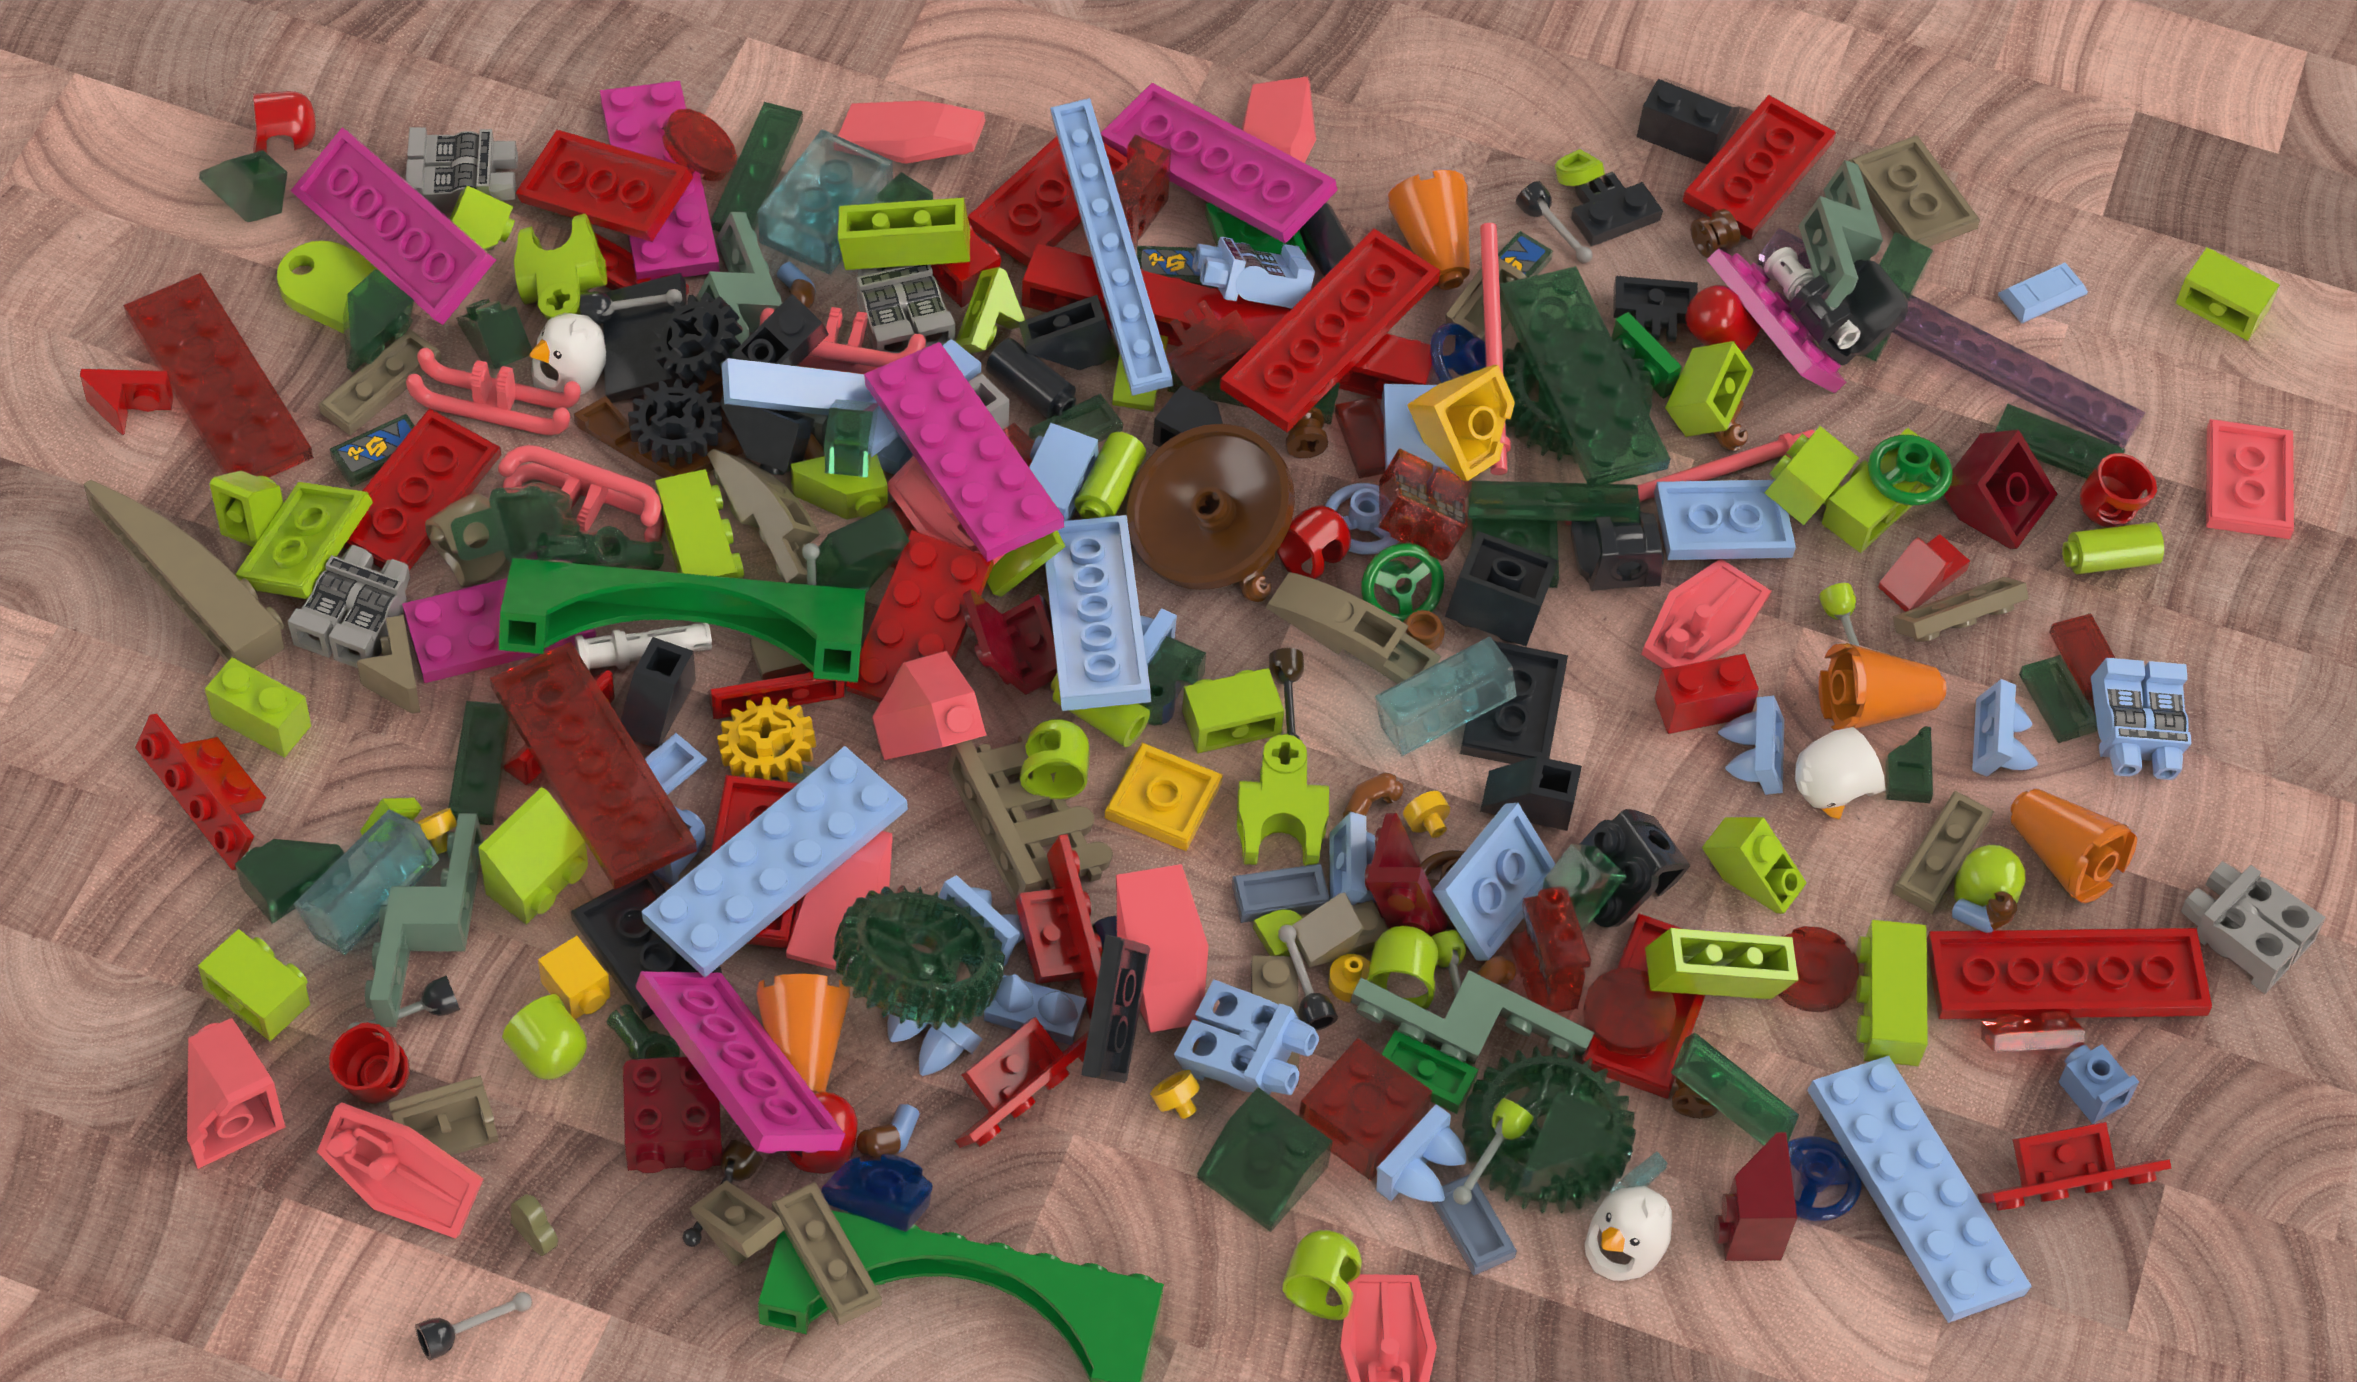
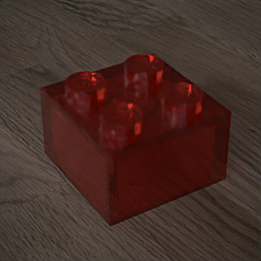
M1357 1038L1301 1100L1297 1128L1371 1181L1377 1175V1167L1428 1113L1432 1090Z

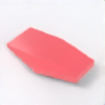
M1308 76L1253 84L1241 130L1303 163L1306 162L1316 141L1311 87Z
M928 101L852 103L835 142L838 148L908 164L974 152L986 120L984 112Z
M913 455L887 482L888 491L919 533L981 554ZM1001 555V556H999V557L993 559L994 565H995L1004 555Z
M1719 559L1669 592L1641 655L1663 669L1716 659L1741 641L1770 597L1771 590L1723 559Z
M881 831L797 901L786 958L851 973L889 909L892 833Z
M1179 864L1116 875L1117 937L1146 944L1150 948L1139 1010L1149 1033L1189 1027L1192 1019L1199 1021L1195 1013L1205 996L1208 943L1183 866Z
M342 1102L335 1106L317 1150V1153L373 1210L455 1239L461 1234L484 1180L412 1128Z
M1360 1274L1354 1281H1348V1285L1353 1292V1302L1348 1316L1343 1320L1340 1354L1348 1381L1429 1382L1437 1346L1418 1275Z

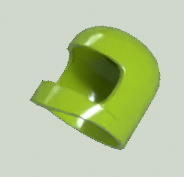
M1051 719L1038 724L1032 729L1026 740L1025 748L1029 758L1024 761L1021 767V786L1033 795L1050 797V799H1067L1078 795L1084 790L1088 781L1090 749L1087 735L1079 726L1063 719ZM1033 771L1032 779H1030L1028 774ZM1055 772H1056L1055 778H1054V782H1053L1051 773H1055Z
M1986 845L1976 848L1967 855L1955 877L1954 898L1956 902L1963 898L1983 907L1989 903V899H1996L1994 893L2004 891L2011 894L2017 903L2025 885V869L2021 860L2010 849L2000 845Z
M1396 926L1383 932L1373 948L1367 981L1388 991L1387 981L1391 972L1415 976L1424 982L1428 988L1427 993L1419 997L1403 999L1423 1009H1427L1432 1003L1435 994L1434 971L1438 965L1437 944L1429 934L1411 926Z
M557 994L540 997L526 1005L509 1021L502 1035L506 1045L533 1076L545 1080L560 1078L571 1072L580 1063L587 1049V1039L584 1031L565 1009L563 1001Z
M1318 1230L1308 1233L1296 1246L1286 1272L1282 1288L1286 1297L1297 1307L1315 1316L1329 1320H1343L1348 1316L1353 1302V1292L1347 1282L1354 1281L1360 1276L1362 1258L1357 1246L1348 1237L1331 1230ZM1331 1286L1340 1295L1343 1304L1329 1306L1326 1303V1296Z

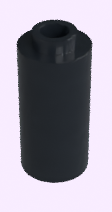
M1325 203L1299 229L1302 239L1324 277L1354 248L1333 208L1328 203Z
M1013 338L1002 341L990 354L986 363V371L1048 420H1054L1058 417L1063 418L1072 411L1076 403L1075 386L1039 358L1028 354L1026 348Z

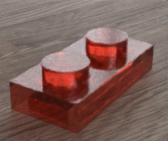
M2047 1011L2041 1014V1018L2027 1019L2017 1014H2002L1996 1017V1021H1981V1039L1994 1053L2073 1048L2084 1045V1028L2069 1016L2068 1013L2061 1011Z

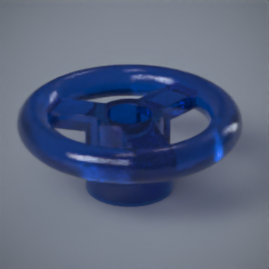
M1445 323L1435 330L1431 339L1430 355L1433 368L1441 383L1453 379L1448 370H1454L1458 375L1463 376L1486 368L1485 342L1482 339L1474 337L1464 326L1456 323ZM1449 335L1456 336L1455 351L1450 356H1443L1445 338Z
M1817 1136L1799 1137L1789 1141L1790 1163L1800 1173L1801 1183L1804 1187L1799 1201L1795 1199L1797 1217L1818 1222L1830 1221L1850 1211L1860 1196L1862 1180L1841 1145L1832 1140ZM1811 1172H1817L1821 1174L1823 1177H1817L1813 1175ZM1848 1184L1844 1196L1837 1203L1827 1207H1812L1817 1193L1824 1191L1827 1186Z

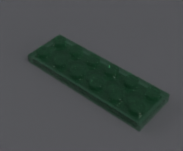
M1577 266L1499 284L1502 306L1588 487L1593 488L1668 469L1671 460Z

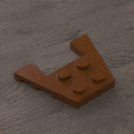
M712 369L707 371L706 380L702 382L694 374L693 379L699 385V394L710 390L712 392V401L719 402L720 404L722 395H724L722 369L719 374L713 372ZM606 396L574 413V422L579 429L662 478L706 469L707 473L714 470L708 455L702 457L697 453L692 454L691 464H687L684 458L680 457L677 458L674 466H670L668 457L664 456L657 463L653 462L652 451L641 455L638 449V442L631 441L629 422ZM720 404L723 430L721 433H718V445H707V451L709 453L715 449L738 456L744 453ZM651 417L647 423L648 427L651 425ZM703 418L699 420L700 427L703 424Z

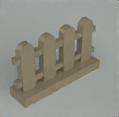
M1030 732L1019 735L1018 743L991 749L989 743L978 745L976 751L971 740L954 744L947 765V771L1014 903L1019 893L1039 891L1042 887H1046L1047 890L1055 889L1048 858L1042 847L1054 844L1059 835L1068 834L1072 846L1071 849L1078 853L1080 859L1079 877L1087 875L1090 882L1101 879L1102 871L1109 867L1113 856L1112 849L1103 842L1087 844L1084 835L1091 831L1094 823V815L1088 808L1082 806L1069 808L1065 801L1070 798L1050 799V797L1033 795L1027 792L1021 786V782L1009 784L1006 776L1021 773L1024 761L1029 758L1026 754L1025 744ZM1055 772V773H1051V777H1052L1053 782H1054V778H1055L1056 772ZM1051 805L1054 813L1027 819L1024 811Z

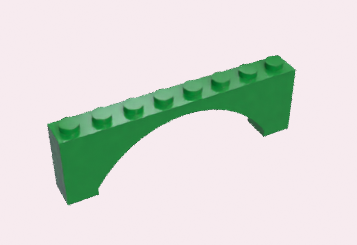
M512 558L500 610L499 650L544 654L545 648L577 633L600 626L639 620H683L722 626L767 641L801 661L814 672L813 678L858 682L866 590Z
M832 1210L875 1286L916 1277H952L992 1286L1016 1297L1046 1319L1069 1344L1080 1361L1089 1382H1143L1162 1306L1163 1283L1155 1282L1151 1277L1135 1273L1127 1276L1109 1272L1103 1266L1094 1263L1077 1265L1064 1262L1048 1253L1032 1255L1018 1252L1003 1243L993 1242L987 1245L973 1242L953 1232L937 1234L923 1231L918 1226L908 1222L892 1224L878 1221L863 1212L853 1211L847 1214ZM782 1231L778 1235L758 1301L759 1324L807 1334L809 1324L826 1312L828 1307L785 1231Z

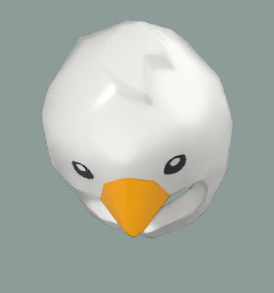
M563 313L549 319L538 337L537 345L529 354L533 358L531 373L534 386L553 392H564V385L569 381H575L580 385L581 394L594 388L606 364L605 341L601 327L587 315ZM542 361L550 364L558 371L559 379L557 381L545 376L541 369Z
M1854 727L1835 730L1811 743L1798 756L1795 770V781L1798 790L1809 804L1814 808L1822 809L1832 818L1840 819L1845 805L1851 800L1864 794L1871 797L1886 790L1884 774L1874 749L1864 735Z
M1646 1186L1621 1188L1607 1196L1591 1220L1584 1244L1585 1255L1594 1272L1610 1280L1624 1281L1641 1278L1653 1270L1666 1252L1671 1240L1672 1210L1667 1200ZM1599 1229L1602 1231V1249L1624 1252L1633 1258L1628 1264L1613 1263L1602 1254L1597 1240Z

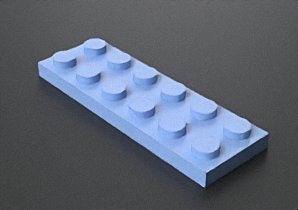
M1127 515L1064 521V528L1058 530L1066 547L1045 563L1062 711L1151 702Z
M844 746L642 911L643 921L700 974L707 977L908 810L907 799Z
M1889 1056L1824 1076L1811 1082L1807 1089L1808 1093L1948 1323L2027 1294L2032 1287Z

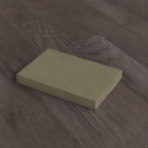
M1918 135L1849 159V162L1859 165L1871 203L1909 254L1978 229L1979 217Z

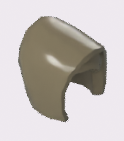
M480 493L469 494L457 500L425 521L426 533L431 544L449 564L461 587L481 583L496 575L503 568L509 557L506 524L502 518L501 511L496 504Z

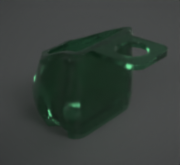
M532 482L521 487L495 488L490 493L489 502L491 508L455 518L451 523V530L458 554L461 559L466 561L504 551V555L509 563L512 562V558L554 561L559 559L569 549L580 531L579 523L573 518L571 512V496L557 487L541 482ZM471 523H482L489 531L488 542L481 548H471L464 540V531Z

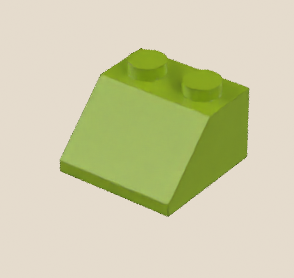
M543 787L538 789L478 847L486 895L526 925L537 914L541 915L547 912L555 902L556 896L569 883H576L584 875L588 866L585 839L551 794Z

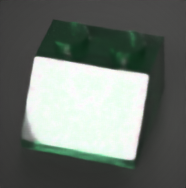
M1257 1087L1227 1121L1197 1172V1178L1271 1232L1328 1168L1333 1141Z

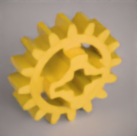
M764 697L761 706H756L751 700L746 701L747 710L745 712L737 709L731 710L733 722L722 721V734L717 736L722 764L724 767L730 766L732 776H741L745 773V777L772 780L773 777H779L781 781L788 782L787 773L792 770L797 774H802V761L812 762L813 760L812 748H815L817 743L812 719L810 716L804 717L803 709L800 705L789 710L788 701L785 698H782L777 705H771L770 698Z

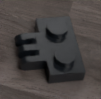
M1609 172L1603 175V181L1598 177L1590 181L1589 186L1586 183L1575 186L1576 195L1582 202V205L1573 208L1571 219L1591 247L1661 221L1663 209L1643 182L1625 188L1613 172Z
M1616 276L1613 293V318H1618L1629 312L1644 328L1650 327V334L1657 341L1660 339L1661 328L1667 329V342H1676L1677 323L1687 324V307L1692 298L1698 293V282Z

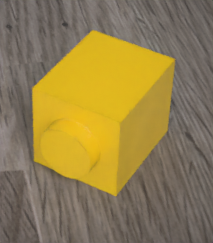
M578 936L573 937L538 959L541 983L550 994H557L563 1001L565 1009L574 1019L579 1018L583 1014H592L598 1011L605 1004L606 1000L611 998L608 973Z

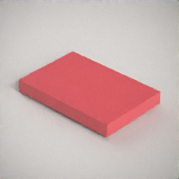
M2210 419L2207 426L2206 528L2284 539L2291 538L2294 531L2292 430Z

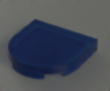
M882 1154L880 1160L860 1162V1157H856L847 1161L822 1187L821 1193L830 1206L907 1232L929 1207L933 1186L922 1175L923 1169L918 1164L903 1157Z

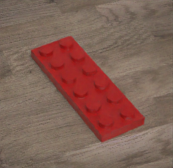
M1374 228L1221 378L1220 389L1288 433L1439 281L1441 270Z
M2197 928L1994 930L1990 933L1982 931H1929L1926 939L1938 1019L2208 1016L2212 1009Z

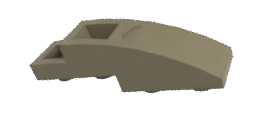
M715 449L711 450L707 455L715 469L713 474L716 481L724 488L731 502L730 510L733 516L744 525L760 528L759 535L762 541L770 548L777 562L776 570L786 583L807 585V560L802 555V548L820 535L807 511L781 481L756 463L740 456ZM815 560L816 583L820 584L825 578Z
M1289 572L1266 606L1268 610L1339 655L1342 649L1346 650L1415 696L1442 657L1406 634L1405 632L1409 626L1385 611L1346 591L1303 575Z

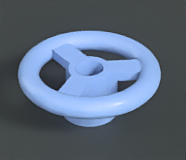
M1356 483L1345 486L1333 493L1325 504L1326 507L1337 511L1341 503L1351 498L1349 514L1343 517L1349 529L1357 528L1362 531H1371L1381 538L1373 542L1351 539L1349 551L1363 555L1377 554L1387 547L1396 545L1402 539L1407 529L1408 519L1403 503L1394 493L1379 485ZM1385 503L1391 508L1395 517L1393 529L1382 522Z

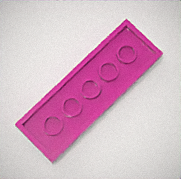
M671 81L600 90V101L610 145L688 167L693 175V179L653 242L628 235L637 279L651 278V280L661 278L660 276L681 273L683 277L709 274L710 271L720 272L719 258L681 82Z
M1151 83L1101 132L1103 142L1128 159H1132V161L1285 244L1338 191L1334 178L1154 83Z
M343 127L290 190L426 313L442 325L445 324L496 261L494 257Z
M940 342L864 374L865 386L987 562L1064 528V516Z
M641 971L636 989L756 1151L764 1153H775L777 1151L814 1153L824 1150H840L845 1133L722 973H710L707 977H704L699 972Z

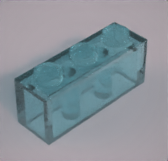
M1489 636L1375 696L1382 729L1401 756H1404L1517 697L1512 665Z
M389 809L294 903V906L316 940L346 955L379 922L381 905H387L390 887L414 886L440 859L418 823Z

